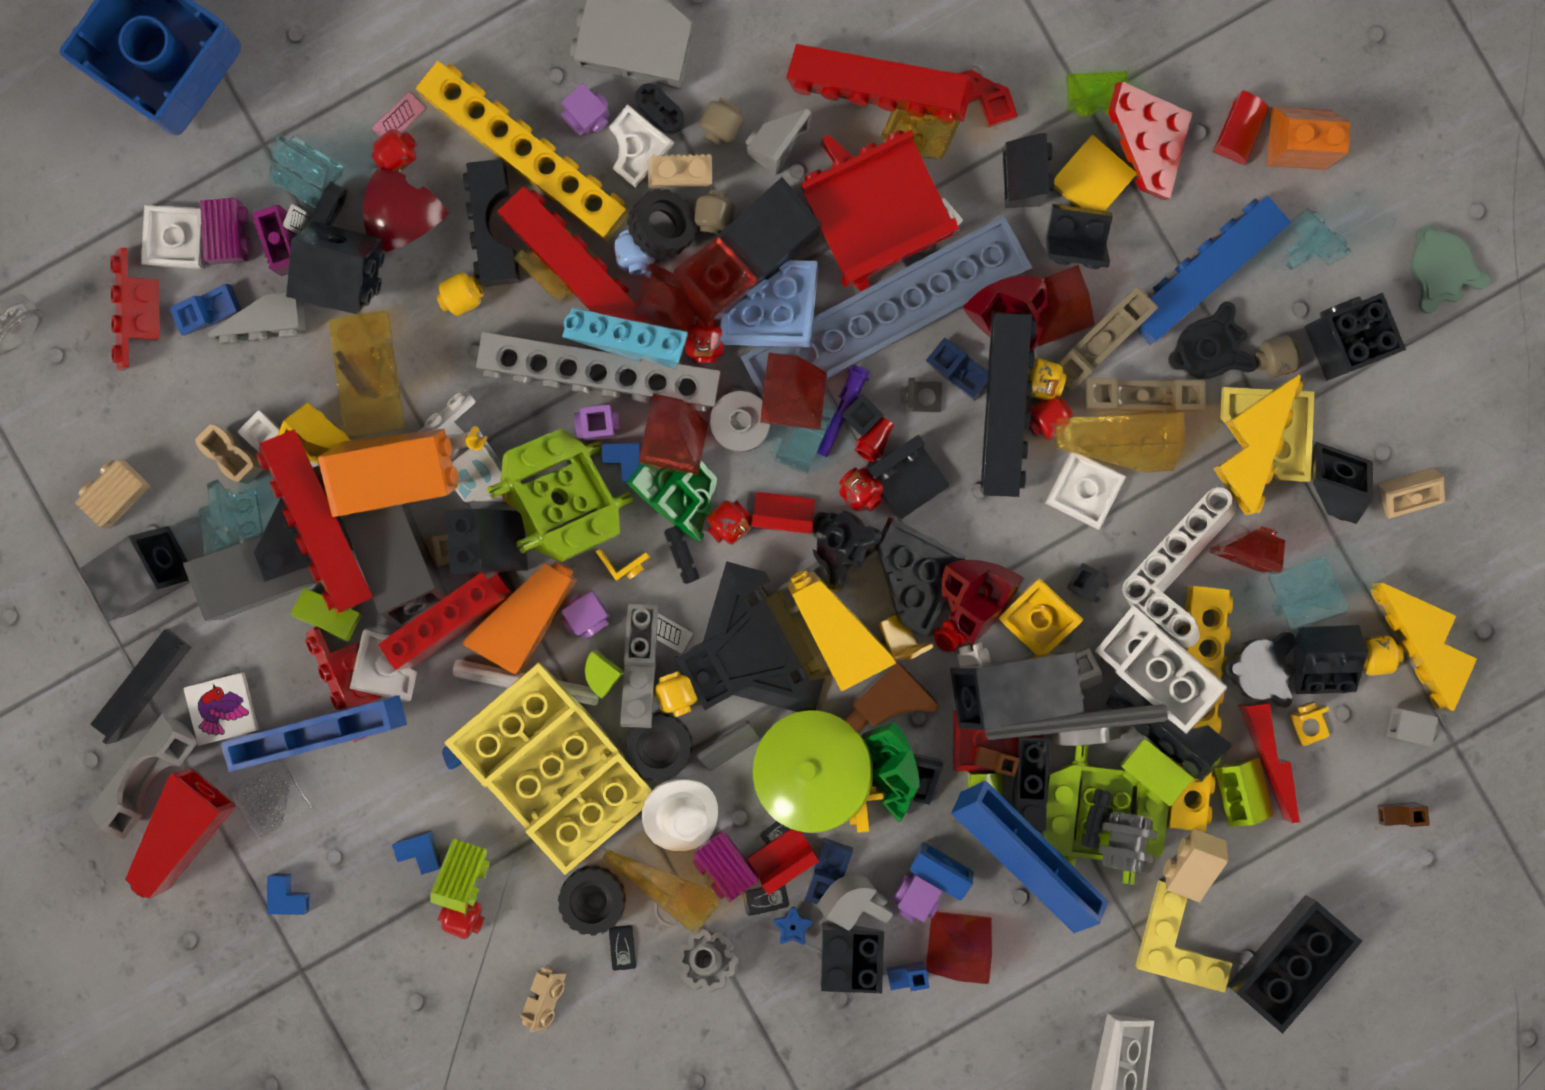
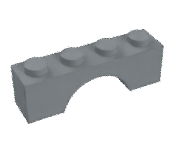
M161 714L88 810L100 830L125 839L142 816L143 798L153 778L168 766L180 767L198 743L185 724Z

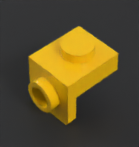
M871 786L866 801L884 799L883 791L876 790V786ZM866 802L859 812L849 820L850 825H856L857 833L869 831Z

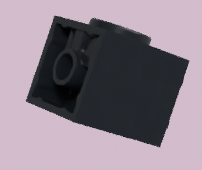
M312 221L291 240L286 297L357 315L365 306L370 304L371 299L375 295L378 296L380 293L382 278L378 277L379 268L383 266L385 260V250H382L383 239Z
M1383 293L1363 301L1359 296L1320 312L1321 318L1304 326L1326 381L1406 350Z

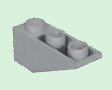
M287 292L265 294L209 331L208 337L219 341L221 345L237 344L238 339L249 338V341L252 342L268 340L267 336L278 334L279 338L297 337V332H306L304 303L301 300L286 297Z

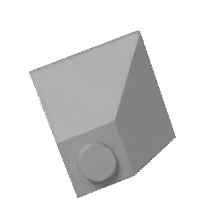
M806 108L764 123L759 131L754 129L746 141L748 145L747 156L777 175L809 130L811 111Z

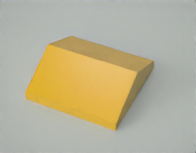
M1040 578L1027 587L998 618L1036 655L1048 654L1083 621V618Z

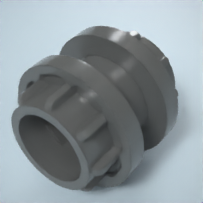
M1121 812L1111 813L1109 823L1103 822L1102 827L1103 831L1111 832L1109 845L1099 846L1098 853L1104 854L1102 864L1105 867L1140 874L1146 872L1147 862L1153 863L1154 855L1145 853L1147 839L1156 840L1157 832L1152 831L1153 821L1151 818Z

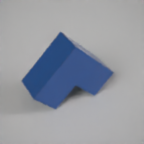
M602 444L603 464H621L622 482H627L641 464V444Z
M432 831L392 844L397 863L416 857L421 875L439 870L442 866Z
M272 873L267 876V914L305 915L309 912L310 893L291 892V874Z
M924 962L887 968L891 990L910 987L911 991L930 988Z

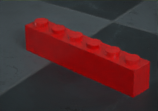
M800 44L795 45L786 76L793 90L801 95L816 93L832 101H838L839 98L850 100L851 103L858 106H867L868 103L878 105L879 108L889 112H894L896 109L905 110L910 115L916 117H924L926 114L936 116L938 120L947 123H953L954 120L964 121L973 90L969 75Z
M523 186L498 210L499 216L590 312L646 324L650 323V318L647 316L650 311L640 300L634 302L626 294L629 291L628 287L618 277L613 280L606 273L609 268L597 255L592 258L585 251L588 246L576 233L571 236L564 229L567 225L557 212L554 211L550 214L543 206L546 201L535 189L529 192Z
M295 429L259 443L260 452L256 453L257 459L263 471L269 469L273 480L269 482L276 499L282 497L286 505L282 512L289 527L295 525L300 535L295 540L302 555L308 553L313 563L308 568L316 583L321 581L326 591L321 595L329 611L334 609L336 615L371 600L373 596L336 517H332L327 497Z

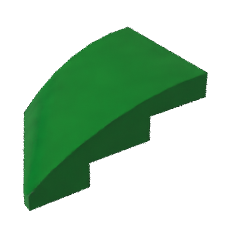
M660 438L626 483L674 526L694 540L702 541L704 538V533H702L706 514L710 512L711 496L715 491L717 477L699 458H685L668 438Z
M891 722L861 735L871 754L873 781L886 794L880 803L898 822H901L920 785L916 761L908 740L895 722Z

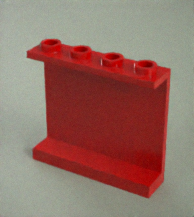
M903 129L898 130L886 137L887 142L878 146L876 143H871L859 150L860 155L850 160L848 156L842 157L831 164L833 168L823 173L821 170L811 172L804 177L805 181L801 183V189L814 216L821 223V231L848 287L956 235L960 229L955 218H950L913 141L914 133L912 129L905 133Z
M481 572L377 645L395 671L418 666L490 616L513 593L499 573L487 579L483 572Z

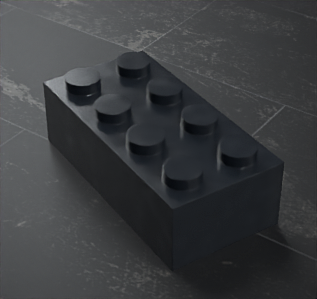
M1305 895L1227 986L1283 1034L1363 941L1320 903Z

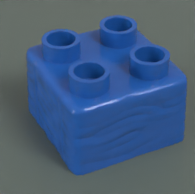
M94 0L79 24L74 27L72 33L62 44L59 52L71 65L171 135H180L195 118L198 111L241 51V43L218 17L192 0Z

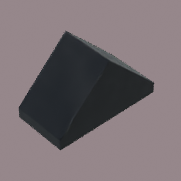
M913 753L920 786L912 801L930 805L943 768V762L938 758Z

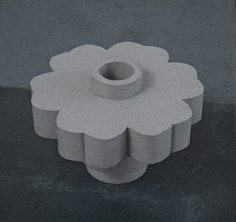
M702 929L698 933H691L688 937V944L681 945L678 949L676 964L683 969L681 979L694 990L703 987L705 991L712 993L717 989L725 988L727 985L726 977L736 975V966L739 962V958L731 953L734 948L733 942L721 932H716L712 935L708 930ZM712 956L711 964L705 967L703 964L704 958Z

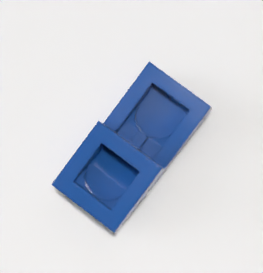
M223 284L202 296H192L170 307V311L180 334L185 336L232 317L241 311V307L231 284Z

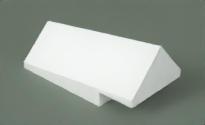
M1135 605L1130 608L1095 650L1096 653L1117 670L1116 673L1152 705H1166L1168 718L1186 734L1215 705L1227 689L1223 682Z
M1107 1013L1091 1090H1146L1154 1020Z

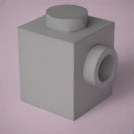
M1392 707L1386 737L1432 747L1433 741L1437 739L1439 734L1438 717Z

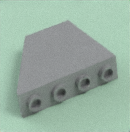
M586 0L584 10L580 9L577 16L576 26L580 28L578 39L573 38L570 49V56L574 57L576 67L681 89L693 35L692 22L668 0Z

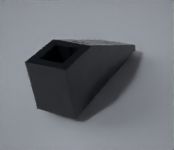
M1019 737L1017 757L1020 760L1013 781L1011 806L1036 830H1046L1050 739Z

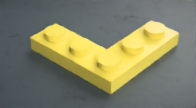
M1158 879L1135 967L1139 970L1225 993L1233 963L1175 946L1187 898L1166 890V881Z

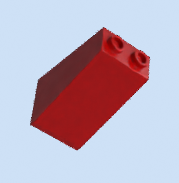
M193 768L172 773L168 777L125 880L131 885V890L142 898L150 899L170 889L237 807V804Z

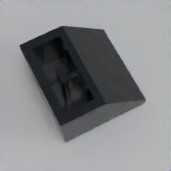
M1039 133L1008 141L1002 148L1005 208L1041 207L1045 199L1049 197V191H1053L1054 175L1053 172L1048 173V161L1052 160L1053 151L1052 143L1047 142V133Z
M1359 625L1298 627L1295 639L1296 644L1293 647L1296 694L1357 692L1368 654Z
M822 923L821 991L882 994L884 931L853 925L849 931L838 924Z

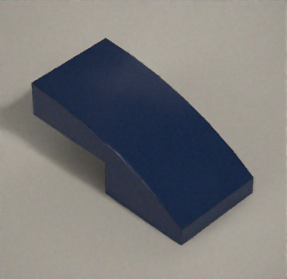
M945 337L926 359V362L974 401L987 387L988 371L971 360L967 353Z
M827 838L824 839L818 856L819 862L815 865L805 901L818 904L831 884L844 877L853 853V847Z

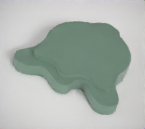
M1426 225L1418 230L1416 234V249L1413 259L1410 260V269L1421 289L1419 308L1423 313L1434 312L1442 301H1460L1463 298V285L1478 290L1490 285V275L1475 265L1469 247L1460 237L1440 231L1432 225Z

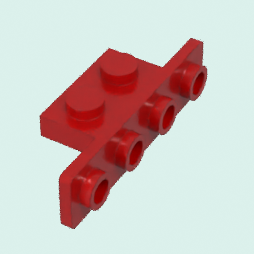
M120 247L115 252V255H111L110 259L111 273H115V285L111 286L110 296L111 302L116 303V315H112L111 331L116 333V345H112L111 358L112 362L116 363L117 370L124 371L129 368V339L156 341L160 339L159 279L129 278L127 248Z
M314 627L306 633V647L311 655H315L319 666L317 669L319 676L324 683L327 682L331 691L330 700L336 710L340 711L363 705L382 697L350 689L359 650L358 642L330 653L319 627ZM363 738L353 740V742H357Z

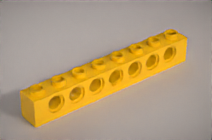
M437 60L415 88L420 96L499 159H503L508 166L607 243L628 216L627 210L624 208L626 203L615 193L612 192L609 196L601 190L602 183L591 174L585 177L577 171L579 165L565 155L562 159L554 152L556 147L547 139L542 137L538 140L531 134L533 129L523 120L518 119L515 122L507 115L510 111L500 102L495 100L491 103L484 97L486 92L476 83L471 82L469 85L461 79L463 74L450 63L444 66ZM451 90H461V95L458 99H448V94ZM482 107L485 109L482 117L478 119L471 118V113L475 108ZM499 126L508 127V132L503 137L494 136V131ZM523 144L532 146L531 152L526 156L517 154L518 148ZM547 162L554 163L555 169L551 174L546 175L540 172L543 164ZM569 181L579 183L578 189L573 193L564 191V186ZM593 199L602 201V207L596 212L587 210V204Z
M1187 586L1185 611L1194 618L1200 636L1195 645L1184 649L1221 681L1223 674L1222 663L1227 659L1224 656V646L1229 643L1230 627L1227 626V616L1232 613L1233 597L1230 596V590ZM1210 610L1214 614V622L1207 627L1202 621V616L1205 611ZM1183 626L1186 629L1185 635L1191 631V626ZM1204 640H1208L1212 647L1211 652L1207 656H1203L1199 651V646ZM1224 693L1193 728L1208 725L1218 734L1220 733L1221 717L1218 716V706L1223 703ZM1170 757L1174 762H1176L1180 767L1183 768L1182 765H1180L1177 761ZM1212 772L1202 782L1195 776H1192L1194 779L1175 802L1168 807L1167 827L1192 830L1194 828L1206 832L1207 824L1210 825L1212 821V807L1209 806L1210 794H1213L1215 790V777L1212 776ZM1194 790L1197 799L1194 804L1186 806L1184 797L1187 792Z

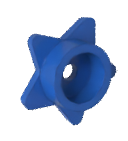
M791 907L785 917L773 920L781 930L779 940L781 944L791 940L802 945L806 943L804 931L813 921L802 918L796 907ZM795 925L796 928L794 930H791L790 926Z

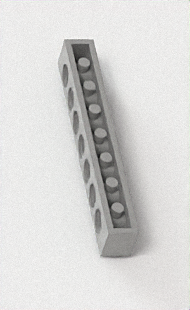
M485 332L481 333L476 368L484 372L483 376L487 378L501 379L502 375L513 376V381L517 383L531 384V380L543 381L542 386L553 389H560L562 384L572 386V391L590 394V389L602 391L601 396L619 399L620 394L632 396L631 401L649 404V399L660 400L661 406L678 408L679 404L690 405L691 411L708 413L709 409L715 407L721 372L718 370L678 364L675 370L644 359H640V362L608 352ZM509 352H515L518 357L516 364L511 367L504 366V356ZM538 357H545L547 359V367L541 372L534 371L532 367L534 360ZM567 362H574L577 365L576 373L570 377L564 376L562 374L563 365ZM604 367L607 370L605 379L599 382L592 380L591 373L593 369ZM631 371L636 374L637 379L632 386L621 384V376L625 372ZM656 376H662L666 379V386L661 391H654L650 388V382ZM685 381H691L695 383L696 390L694 394L684 396L679 392L680 385Z

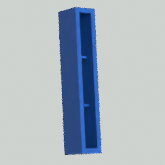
M1268 195L1260 202L1254 198L1242 209L1245 214L1238 221L1234 218L1230 219L1219 229L1222 235L1214 241L1210 237L1197 248L1200 254L1193 261L1187 257L1175 268L1178 272L1177 275L1171 280L1164 277L1152 288L1155 294L1150 299L1159 308L1136 329L1149 345L1162 337L1291 223Z
M400 695L244 735L221 742L228 772L390 731L407 725Z
M986 780L960 792L951 814L1073 933L1101 923L1108 900Z

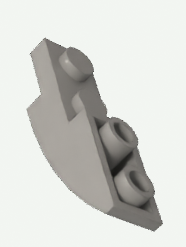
M628 604L621 727H652L658 605Z

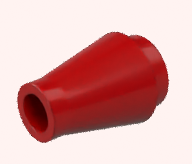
M882 417L865 435L856 441L855 452L863 459L872 463L877 458H881L894 424Z

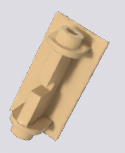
M542 966L541 970H537L530 991L538 994L539 997L536 999L528 996L521 1014L523 1019L521 1024L531 1027L530 1032L547 1030L555 1016L554 1008L556 1002L565 988L566 972L552 973L553 969L548 966Z

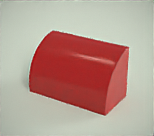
M1242 90L1233 101L1212 152L1245 166L1269 111L1268 105L1256 95Z

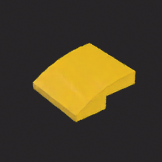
M1091 135L1054 178V188L1076 207L1105 211L1137 173L1094 135Z

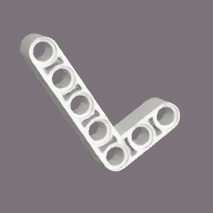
M1223 487L1212 488L1126 579L1122 588L1123 594L1131 607L1135 605L1184 648L1192 647L1199 640L1200 632L1198 626L1189 613L1163 592L1233 518L1235 505L1232 495ZM1218 501L1227 502V505L1222 509L1213 508L1214 504ZM1198 523L1207 524L1206 528L1202 531L1192 530ZM1177 545L1186 546L1182 553L1172 552L1173 548ZM1162 566L1166 568L1163 574L1158 576L1152 575V571L1156 567ZM1139 588L1145 589V593L1141 597H1131L1134 590ZM1167 607L1168 611L1165 615L1160 617L1154 615L1157 608ZM1189 625L1192 627L1187 635L1176 634L1181 626Z

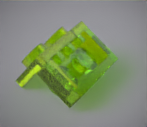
M1127 72L1067 74V113L1076 112V116H1090L1094 114V111H1105L1109 115L1108 109L1115 83L1125 82L1128 84Z

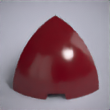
M377 169L372 175L364 195L363 220L366 234L382 238V250H385V252L398 249L420 238L449 214L441 201L426 187L422 186L416 189L408 184L405 174L390 169Z
M1033 276L1005 278L977 292L963 306V310L973 323L989 337L992 311L1029 312L1032 314V320H1036L1037 323L1036 337L1030 339V350H1034L1043 331V326L1038 323L1039 316L1042 310L1048 306L1046 284L1044 279Z
M959 560L946 565L942 577V597L948 598L952 610L949 617L956 629L964 634L966 640L973 645L1003 613L1024 578L1010 569L982 560Z

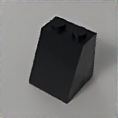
M169 526L129 535L80 568L108 622L131 615L190 583L183 563L188 561Z

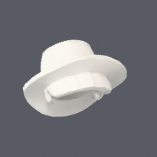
M673 779L658 785L647 796L642 809V823L645 833L653 843L671 851H688L703 845L712 835L718 817V804L711 789L707 785L691 779Z

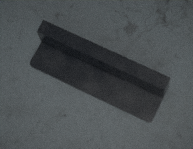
M169 629L163 630L91 722V726L106 736L102 741L104 744L115 743L121 739L192 648Z

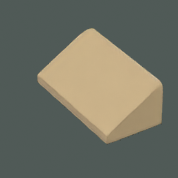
M1435 468L1378 484L1380 497L1388 519L1446 503L1444 477Z

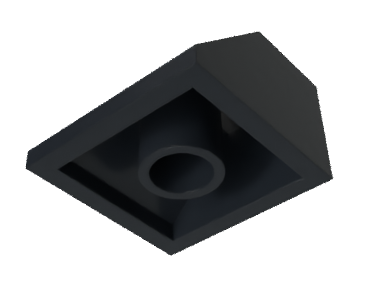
M1316 442L1313 459V485L1328 515L1334 516L1339 520H1345L1354 524L1358 523L1373 500V461Z

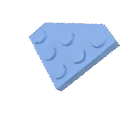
M788 260L779 267L780 271L768 281L764 279L746 293L747 297L735 307L731 305L722 313L720 327L722 329L720 340L723 344L810 347L819 275L818 261Z

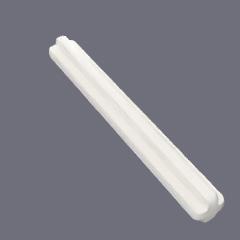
M456 660L453 667L454 677L505 688L511 686L525 674L514 675L506 669L464 660ZM558 680L579 703L597 706L600 697L590 687Z

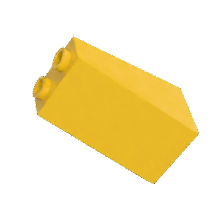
M807 570L800 571L790 578L791 582L786 585L841 692L896 664L886 647L813 570L809 573Z

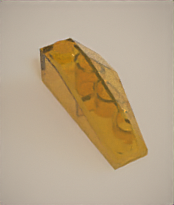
M1157 411L1056 418V448L1144 473L1173 471L1185 444L1184 412Z
M609 849L603 855L604 860L694 935L699 932L720 905L717 901L718 896L707 886L701 888L698 884Z

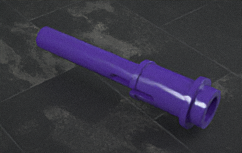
M853 365L852 369L847 371L849 376L838 396L841 399L818 448L817 454L828 458L845 419L841 414L859 397L865 382L870 380L868 378L870 372L857 365Z

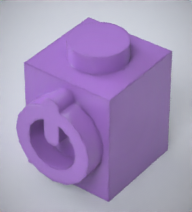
M584 83L578 86L561 102L564 109L561 116L580 136L583 133L587 136L593 132L595 134L599 133L608 124L607 119L610 115L606 107L609 103L598 91L593 94Z
M610 404L579 408L580 412L574 413L578 439L583 438L586 441L616 438V430H621L619 413L613 412Z
M590 591L583 597L578 593L564 602L567 607L561 611L564 615L561 621L570 634L575 632L577 636H582L586 640L609 625L606 619L610 617V614L594 591Z
M914 873L911 876L905 874L899 882L892 900L900 908L899 914L911 922H915L918 919L924 923L927 916L932 918L940 905L937 899L942 890Z

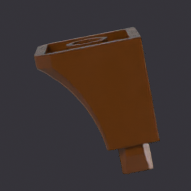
M895 660L896 664L883 670L853 699L854 708L845 715V721L859 733L869 722L875 727L882 721L901 713L911 711L935 712L940 706L898 660Z

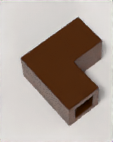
M978 745L974 764L1015 777L1020 758L1009 753Z
M1416 802L1378 805L1379 824L1430 826L1428 806Z

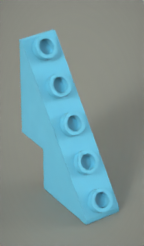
M571 308L570 314L564 319L565 330L562 337L640 362V359H644L676 370L688 333Z

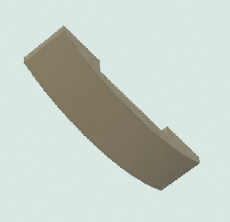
M1138 286L1122 299L1057 363L1062 366L1063 373L1067 374L1065 386L1071 392L1159 308Z
M1086 378V409L1147 412L1204 411L1205 380L1148 381Z

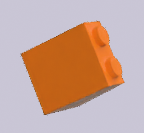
M1272 106L1270 110L1267 166L1327 170L1349 153L1351 122L1333 110Z

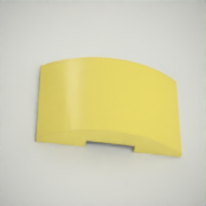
M539 662L444 741V744L484 787L487 786L525 827V832L564 875L643 809L647 796L653 791L639 772H635L634 767L629 764L627 756L597 721Z

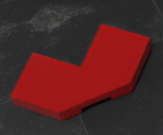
M971 69L958 73L969 75L973 85L969 103L977 100L980 101L988 128L1017 119L1018 114L1008 87L995 83Z

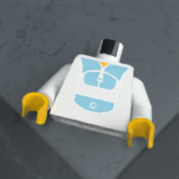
M477 426L472 427L470 432L452 436L450 438L452 445L451 460L453 467L457 469L459 478L455 490L464 502L472 500L507 502L509 506L513 507L506 494H502L494 499L490 497L492 493L488 494L487 488L500 482L502 470L501 461L486 441L488 437H483Z

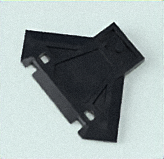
M726 561L703 642L675 656L684 675L689 678L704 710L732 695L795 712L816 710L825 677L820 669L814 672L810 671L807 663L813 660L814 657L777 591L768 595L763 587L771 581L765 571ZM753 592L757 602L750 604L746 595ZM797 670L801 678L794 682L790 673Z

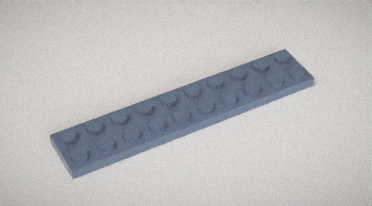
M1003 215L813 317L810 347L759 346L740 356L768 410H771L963 307L977 292L986 286L1005 278L1020 276L1030 271L1033 267Z

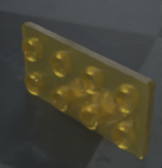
M381 311L330 319L329 329L343 427L348 438L405 429L389 313Z

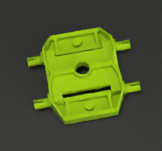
M561 428L513 448L503 455L500 482L489 486L487 491L488 494L492 493L490 495L492 499L506 494L511 505L521 514L525 531L528 537L517 541V547H521L519 549L521 553L535 548L536 551L559 562H563L620 534L619 508L631 504L633 498L632 496L627 498L631 495L628 491L619 496L612 497L590 457L602 452L601 440L583 445L582 442ZM565 461L569 463V465L524 485L521 483V480ZM552 492L562 495L564 499L563 505L554 503L551 497ZM595 510V512L548 533L553 528Z
M1076 745L1075 761L1048 773L1046 830H1042L1041 835L1074 868L1078 857L1103 860L1104 854L1098 853L1099 847L1097 849H1090L1081 845L1082 835L1087 832V829L1084 828L1090 805L1094 806L1095 802L1092 801L1094 791L1101 789L1112 794L1109 805L1111 813L1121 812L1130 814L1133 786H1135L1122 775L1125 769L1088 765L1089 745ZM1080 780H1081L1080 796H1079V805H1078V814H1077V823H1076V832H1075V839H1074V830H1075V821H1076V812H1077L1079 785H1080ZM1139 782L1137 784L1135 815L1148 817L1153 821L1152 831L1157 832L1156 840L1147 839L1145 853L1154 855V859L1164 853L1169 805L1163 802L1160 806L1146 795L1149 789ZM1103 831L1099 833L1098 837L1101 838L1099 846L1109 845L1111 832ZM1123 871L1122 883L1134 885L1135 873Z

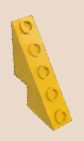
M1300 375L1291 377L1225 423L1242 448L1215 466L1213 470L1245 515L1260 513L1263 508L1265 496L1262 494L1265 485L1271 482L1275 468L1271 466L1275 455L1278 456L1283 448L1284 439L1281 436L1284 427H1288L1293 418L1294 411L1291 410L1293 400L1298 398L1303 387Z
M1383 582L1372 583L1371 594L1379 605H1383L1388 614L1385 616V619L1390 628L1398 632L1402 640L1400 645L1403 652L1414 661L1417 667L1414 669L1416 676L1429 688L1431 703L1438 711L1441 709L1454 711L1477 661V658L1444 644L1456 616Z

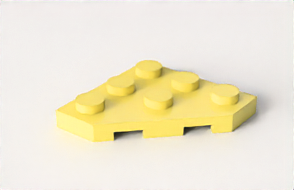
M1222 388L1221 420L1226 423L1273 389ZM1301 391L1298 398L1293 400L1291 410L1294 411L1293 418L1289 426L1284 427L1281 436L1284 439V445L1278 456L1275 455L1271 466L1275 468L1273 476L1277 481H1311L1315 393L1313 391Z

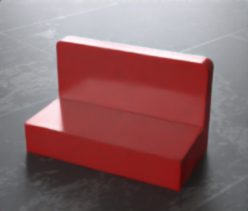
M757 492L751 527L811 535L815 500L813 498Z
M793 829L787 830L747 858L768 895L819 862L815 851L802 832Z

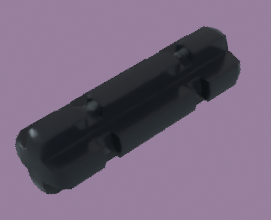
M676 526L666 529L664 535L667 543L671 542L672 546H669L677 569L681 568L682 572L679 574L682 582L688 584L698 580L699 574L696 567H692L694 561L686 540L683 541L681 538L684 537L683 532Z
M1101 789L1094 791L1092 801H1095L1094 806L1090 805L1084 828L1087 829L1086 834L1083 833L1081 845L1090 849H1097L1099 847L1101 838L1098 835L1103 832V822H1105L1108 813L1106 805H1110L1112 794L1108 791Z

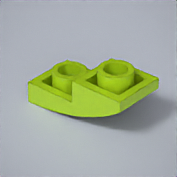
M306 588L301 592L290 613L295 619L319 627L325 633L347 642L362 617L360 613L352 609L336 615L334 609L330 611L327 609L322 595Z

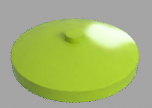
M808 710L784 717L766 732L755 753L753 782L761 804L776 821L796 831L816 833L842 826L851 820L863 807L872 786L873 763L864 738L843 718L828 712Z

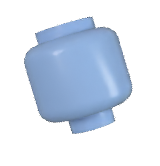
M625 230L619 234L613 245L617 267L621 271L629 272L630 276L643 275L654 264L655 258L640 250L641 248L632 241L633 238L629 231Z

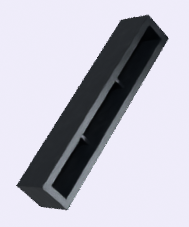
M992 311L980 491L983 496L1019 497L1020 489L1025 488L1026 471H1021L1022 459H1027L1028 441H1023L1024 429H1029L1030 411L1025 410L1026 399H1031L1032 381H1028V369H1033L1034 350H1030V339L1036 337L1037 329L1036 320H1032V314L1029 312Z

